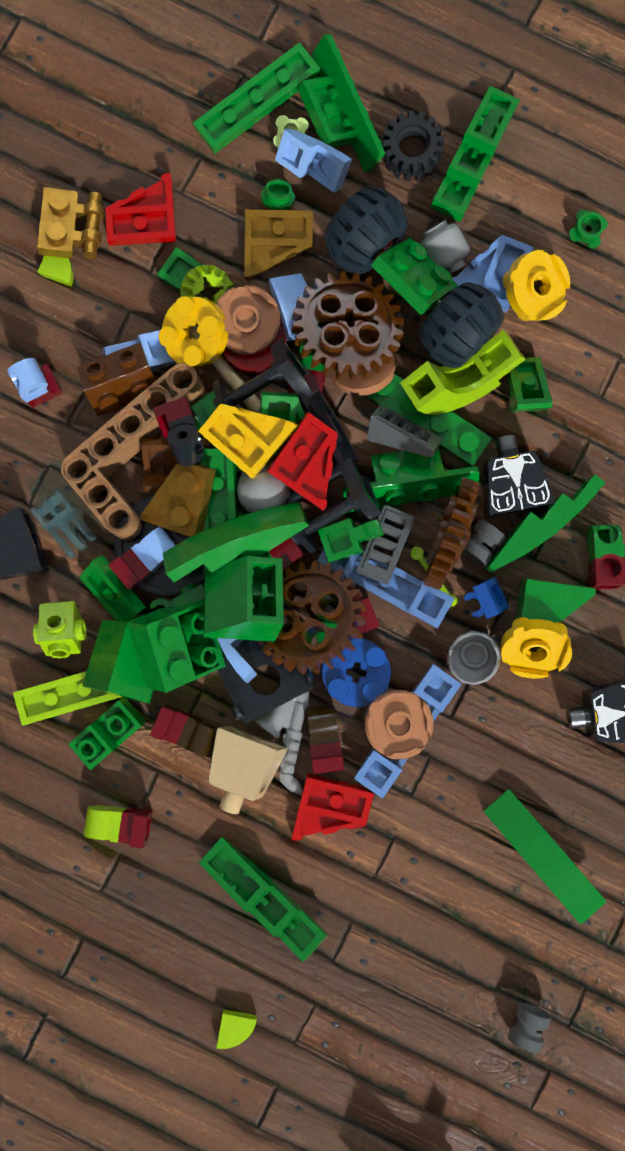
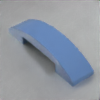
M323 549L317 561L326 565L329 562ZM364 552L331 564L335 572L342 569L347 579L352 578L355 584L437 629L455 599L441 590L424 585L423 581L395 567L388 585L357 573L356 570ZM371 558L368 560V563L385 570L387 569L388 565Z
M432 664L411 693L418 695L429 706L434 722L439 713L443 712L462 684ZM372 748L354 776V779L383 799L401 773L407 759H391Z

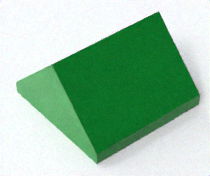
M102 620L83 687L150 704L154 689L146 687L127 622Z

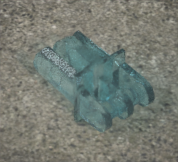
M57 488L54 491L55 495L49 500L44 498L42 500L43 505L37 509L33 507L30 511L43 526V530L48 531L66 555L72 559L76 552L58 529L61 528L69 540L81 551L87 545L69 521L71 519L89 541L93 542L97 537L78 515L77 509L72 506ZM63 503L66 508L59 513L55 507ZM51 512L54 518L47 522L44 516Z

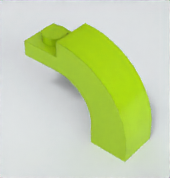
M502 330L484 344L461 367H439L427 361L400 382L418 411L430 415L443 414L464 407L502 384L499 379L522 363L525 358L509 334Z

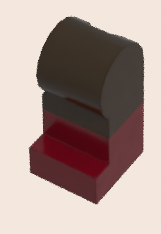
M166 704L162 706L149 736L162 741L166 740L196 754L211 757L218 728L204 722L203 719Z
M334 705L307 708L313 774L345 770Z

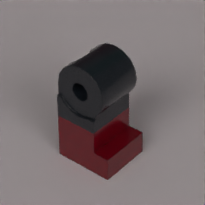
M183 397L154 407L155 417L163 437L168 440L176 462L182 466L198 463L203 458L205 450L187 398Z

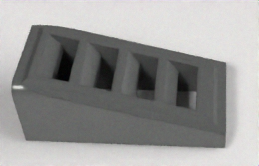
M379 405L371 415L367 440L370 442L430 458L434 456L442 441L441 437L382 405Z
M383 505L381 509L382 514L378 516L377 521H380L385 535L398 541L395 543L382 537L369 540L356 572L388 585L415 517L390 506ZM377 546L393 554L392 556L374 550L373 547ZM369 558L388 565L387 569L385 570L368 563Z

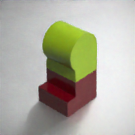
M103 805L88 806L83 836L91 839L129 844V847L144 848L149 840L153 811Z

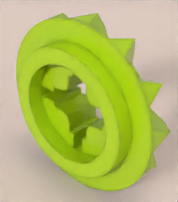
M199 265L185 275L181 283L180 295L181 297H195L196 294L204 290L203 283H207L209 287L220 288L216 294L212 295V302L216 303L227 290L233 288L234 284L230 281L226 271L214 265Z

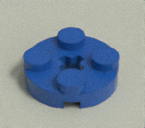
M352 638L351 642L356 650L351 651L345 648L342 652L346 661L343 662L337 657L333 658V669H330L323 663L322 677L329 694L337 701L351 707H363L369 705L378 695L385 692L390 682L391 669L382 649L369 640ZM358 662L361 669L366 670V676L360 677L359 682H352V676L347 675L346 671L347 668H353L354 663Z

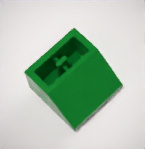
M245 556L228 562L212 573L206 569L204 577V637L275 642L284 624L282 559Z
M204 600L158 609L127 622L147 688L167 693L226 666L218 638L204 637Z

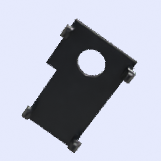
M243 640L235 650L254 670L262 665H270L276 668L281 677L278 689L269 695L256 693L252 689L250 682L246 683L235 671L222 648L221 651L226 666L217 671L235 705L230 708L235 720L241 718L243 723L246 724L314 689L312 681L315 679L309 667L305 675L297 670V664L289 672L284 668V662L278 666L272 661L273 655L267 656L262 651L265 645H261L255 640Z

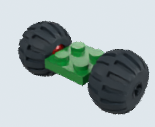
M373 186L359 190L341 206L326 228L324 241L328 253L338 266L348 272L365 274L375 269L420 315L433 307L434 310L420 328L422 345L429 357L437 363L450 368L461 367L491 339L502 325L504 314L501 304L491 291L481 285L466 282L458 286L452 280L449 271L442 266L436 265L420 243L409 238L398 244L406 232L408 222L404 208L394 195L384 189Z

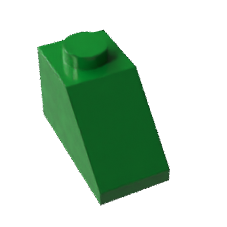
M530 579L520 580L515 620L525 617L530 620L542 619L554 623L561 622L595 596L596 588Z

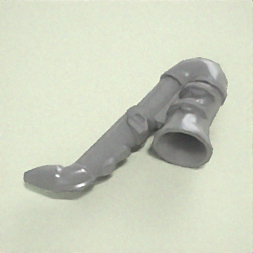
M309 691L255 720L257 724L277 738L280 736L282 727L286 728L282 741L285 744L284 747L288 748L280 764V782L287 789L301 796L303 789L300 782L293 777V772L302 737L301 729L306 709L309 707Z

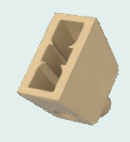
M232 726L218 727L209 783L225 790L219 808L231 814H239L244 798L251 801L262 798L288 748Z

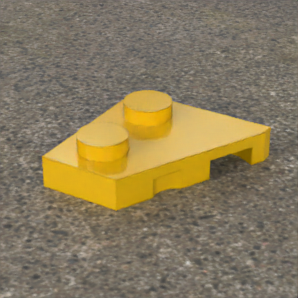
M220 404L198 432L250 478H255L299 425L293 421Z

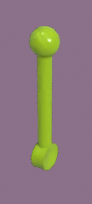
M413 547L410 551L411 558L418 560L427 572L429 564L425 563L423 549L421 547ZM443 584L440 590L455 598L450 606L453 607L457 604L458 598L455 594L450 593Z

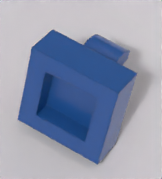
M496 576L472 587L473 591L464 597L465 601L476 598L481 605L480 609L471 613L474 618L485 614L488 619L509 608V604Z

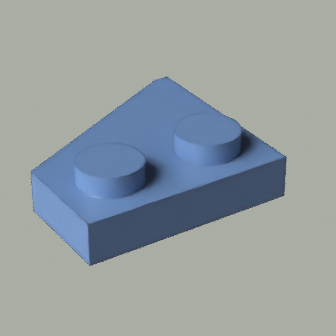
M501 235L483 254H479L470 262L468 267L456 277L454 276L452 280L458 286L466 282L483 286L496 296L501 304L502 311L507 313L510 304L506 295V289L502 283L503 276L510 270L512 263L519 256L531 252L534 247Z

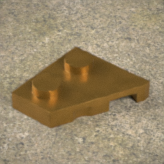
M245 209V279L255 277L312 249L313 211Z
M177 463L140 515V520L189 537L204 530L216 469L200 464L182 466Z

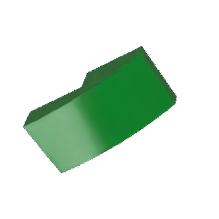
M123 697L68 745L87 768L92 770L140 729L146 721L129 700Z

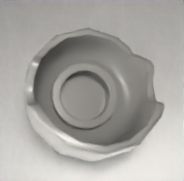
M266 464L255 478H250L243 472L238 480L237 496L240 504L249 513L283 505L290 496L289 487L266 471L270 464Z
M470 631L459 635L448 651L449 670L462 683L477 685L490 680L496 674L500 665V651L496 641L486 633Z

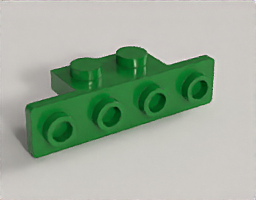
M324 34L312 52L313 60L320 67L321 78L303 80L297 90L320 141L333 148L352 144L365 173L370 172L385 156V151L356 90L354 81L341 57L340 50L337 48L332 35Z
M439 449L431 458L404 450L371 455V466L375 480L371 485L380 507H383V505L396 507L406 503L433 501L438 498L451 497L452 494L456 495L463 477L479 482L480 472L477 466L444 471ZM348 486L342 488L343 499L347 497L346 493L349 492Z

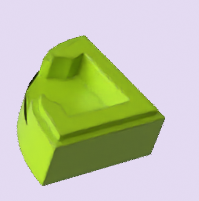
M44 255L38 273L43 277L72 287L74 272L70 259Z
M223 1010L216 1049H228L243 1043L253 1032L257 1015Z

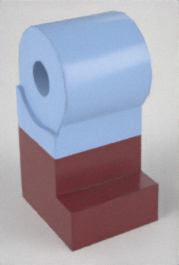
M35 358L23 359L13 364L7 370L18 390L20 398L33 408L63 393L50 366L45 364L39 367Z
M158 527L143 538L139 544H135L108 566L128 590H135L164 564L162 553L177 544L162 527Z

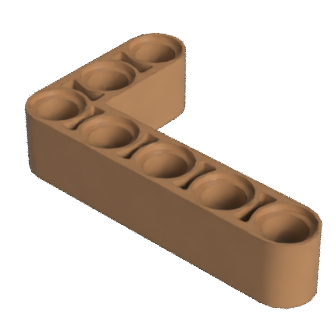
M180 363L170 368L66 456L62 462L61 473L102 525L121 540L128 541L136 538L141 533L142 520H140V516L108 477L141 450L142 439L156 438L161 433L153 410L157 403L161 401L168 403L186 397L191 408L202 398L205 391L204 384L195 369L185 363ZM192 380L189 387L180 389L183 381ZM140 423L139 428L135 432L128 433L131 425ZM113 445L112 451L108 455L102 456L105 447ZM87 466L86 473L82 477L76 478L79 469ZM107 491L106 499L101 503H97V496L101 492ZM128 515V523L124 527L117 529L118 520L122 516Z

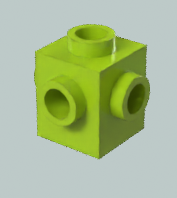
M75 602L39 604V622L34 624L33 637L35 643L41 646L45 655L53 658H66L70 654L81 653V640H86L87 632L85 621L82 619Z

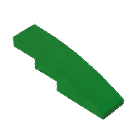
M489 86L432 201L431 209L461 222L520 99Z
M594 474L586 478L571 499L564 493L554 498L555 503L548 506L539 518L532 512L524 515L509 534L506 542L496 551L493 559L484 569L488 572L495 571L526 555L555 535L583 510L606 482Z
M299 502L266 508L227 520L195 534L162 553L165 573L173 582H176L203 564L212 573L239 555L243 557H260L309 526L303 508Z
M510 789L483 811L580 925L607 903Z
M221 837L199 862L246 913L250 912L274 937H279L302 962L306 961L329 935L282 888L224 837Z

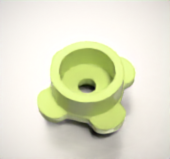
M285 115L279 116L276 119L278 130L277 135L273 139L274 145L279 148L283 132L287 128L305 134V131L309 128L308 121L302 117L295 120L288 119Z

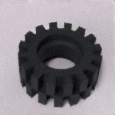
M408 111L406 118H404L403 113L397 115L396 122L392 119L388 123V129L385 128L382 142L385 156L382 160L383 163L387 162L386 169L389 172L393 169L395 170L394 176L398 179L403 174L406 175L405 181H411L412 176L416 177V181L422 180L423 174H426L428 177L432 174L433 168L436 169L439 164L443 150L444 135L441 136L442 129L440 125L434 126L435 119L432 116L428 121L425 120L426 113L420 111L419 117H414V111ZM407 136L418 137L424 142L425 151L418 157L406 156L399 147L401 140Z

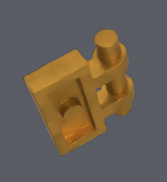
M44 187L37 245L38 255L73 259L74 247L83 248V256L85 258L95 259L97 248L101 246L102 235L99 232L100 221L104 218V206L101 205L102 195L98 192H90L88 202L78 204V191ZM77 220L86 221L85 230L76 231Z

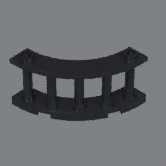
M281 338L270 346L274 361L271 362V367L232 392H229L219 380L213 382L216 397L213 399V403L216 409L220 404L242 408L240 403L274 381L286 379L295 391L293 394H297L303 410H308L309 413L338 433L336 449L333 452L336 460L333 461L332 474L328 484L340 477L345 479L349 492L346 493L347 497L308 519L309 526L291 537L296 545L302 544L312 554L317 551L312 536L313 532L353 509L355 511L361 510L369 520L382 514V511L368 477L363 479L360 477L355 465L356 462L360 461L336 415L319 389L315 392L312 390L303 377L307 374L306 369ZM289 487L290 496L283 505L299 502L304 497Z

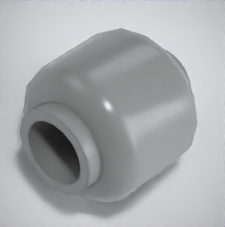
M446 220L422 234L424 239L420 244L426 249L427 255L436 265L444 267L450 274L465 265L463 258L470 252V247L457 224H447Z

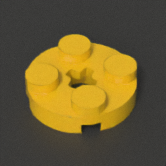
M535 250L522 254L512 263L510 270L503 276L502 283L506 289L509 304L523 321H543L554 318L564 309L567 300H564L566 289H570V276L567 267L560 257L555 254L549 255L543 252L545 250ZM537 280L542 281V286L539 288L540 295L534 289V281Z
M182 296L167 311L162 329L159 332V341L166 348L169 356L178 364L185 363L192 367L209 365L219 359L228 342V331H225L223 319L226 320L221 308L211 300L201 297ZM197 323L199 325L197 332L200 336L198 339H191L190 328Z
M521 617L514 620L512 627L505 632L501 639V658L503 662L510 665V671L525 678L539 679L548 677V671L555 670L556 668L560 672L566 668L572 658L571 639L568 635L567 627L559 622L554 623L542 619L530 620ZM532 647H541L537 652H532L530 649Z

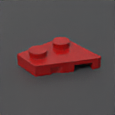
M171 173L163 174L160 176L161 180L146 189L141 187L132 192L127 199L118 200L105 208L107 242L109 246L177 241L173 178Z
M306 412L299 422V426L290 435L266 471L324 511L327 507L326 495L329 478H331L332 456L336 449L338 433L311 413Z
M307 773L291 840H303V836L323 832V835L336 833L342 828L355 829L366 826L374 792L367 787Z

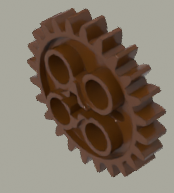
M341 271L338 280H335L331 273H327L325 284L316 278L313 288L306 286L303 297L298 296L295 306L297 309L293 310L292 320L295 322H293L291 333L298 334L295 337L294 344L295 346H304L301 353L302 358L313 356L312 368L320 363L324 365L323 375L328 374L333 369L336 370L337 380H340L343 372H348L350 380L354 381L357 372L360 371L366 379L370 374L371 368L379 373L383 363L389 365L393 354H397L401 345L399 342L404 335V331L400 330L404 318L396 317L401 307L400 305L390 306L394 297L393 293L383 296L381 293L384 284H380L375 288L372 287L371 276L365 282H361L360 276L357 273L353 275L352 279H347L345 271ZM357 307H365L369 312H362ZM322 308H331L335 313H327ZM360 338H368L373 344H366ZM326 339H334L339 345H331L327 343Z
M463 477L456 495H451L442 516L440 515L432 534L431 541L433 542L425 562L429 564L424 585L440 590L447 574L452 572L455 563L458 562L461 553L465 549L471 535V524L478 507V503H475L480 487L479 482Z
M313 561L310 570H307L303 562H299L298 572L295 573L287 566V577L283 578V607H290L296 612L283 610V625L293 622V627L284 634H281L280 630L275 642L258 641L261 645H265L262 651L267 656L273 655L272 661L278 666L284 662V668L289 672L295 668L296 664L297 670L305 675L309 665L316 674L320 673L321 663H325L330 669H333V658L337 657L343 662L346 661L342 652L345 648L351 651L356 650L351 639L363 638L361 632L356 628V626L366 625L364 617L358 615L366 611L363 602H357L363 596L359 589H354L356 584L352 578L345 580L346 575L342 569L334 573V569L329 563L321 571L317 561ZM307 591L304 599L298 602L294 601L295 596L299 592ZM339 601L334 611L325 612V608L330 602ZM298 613L303 614L304 616H307V618L305 619V621L303 620V618H302ZM315 614L320 621H317L316 619L310 617H312V615ZM322 622L337 624V627L331 628L326 626ZM325 633V638L321 643L317 645L311 644L316 634Z

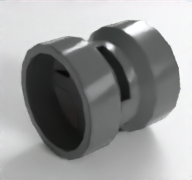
M480 519L473 527L474 533L468 539L463 552L480 565L487 567L493 559L492 553L496 548H501L507 538L493 525Z
M520 1002L515 1012L518 1021L510 1027L507 1038L514 1045L524 1050L540 1053L544 1044L542 1031L549 1028L552 1016L537 1006Z

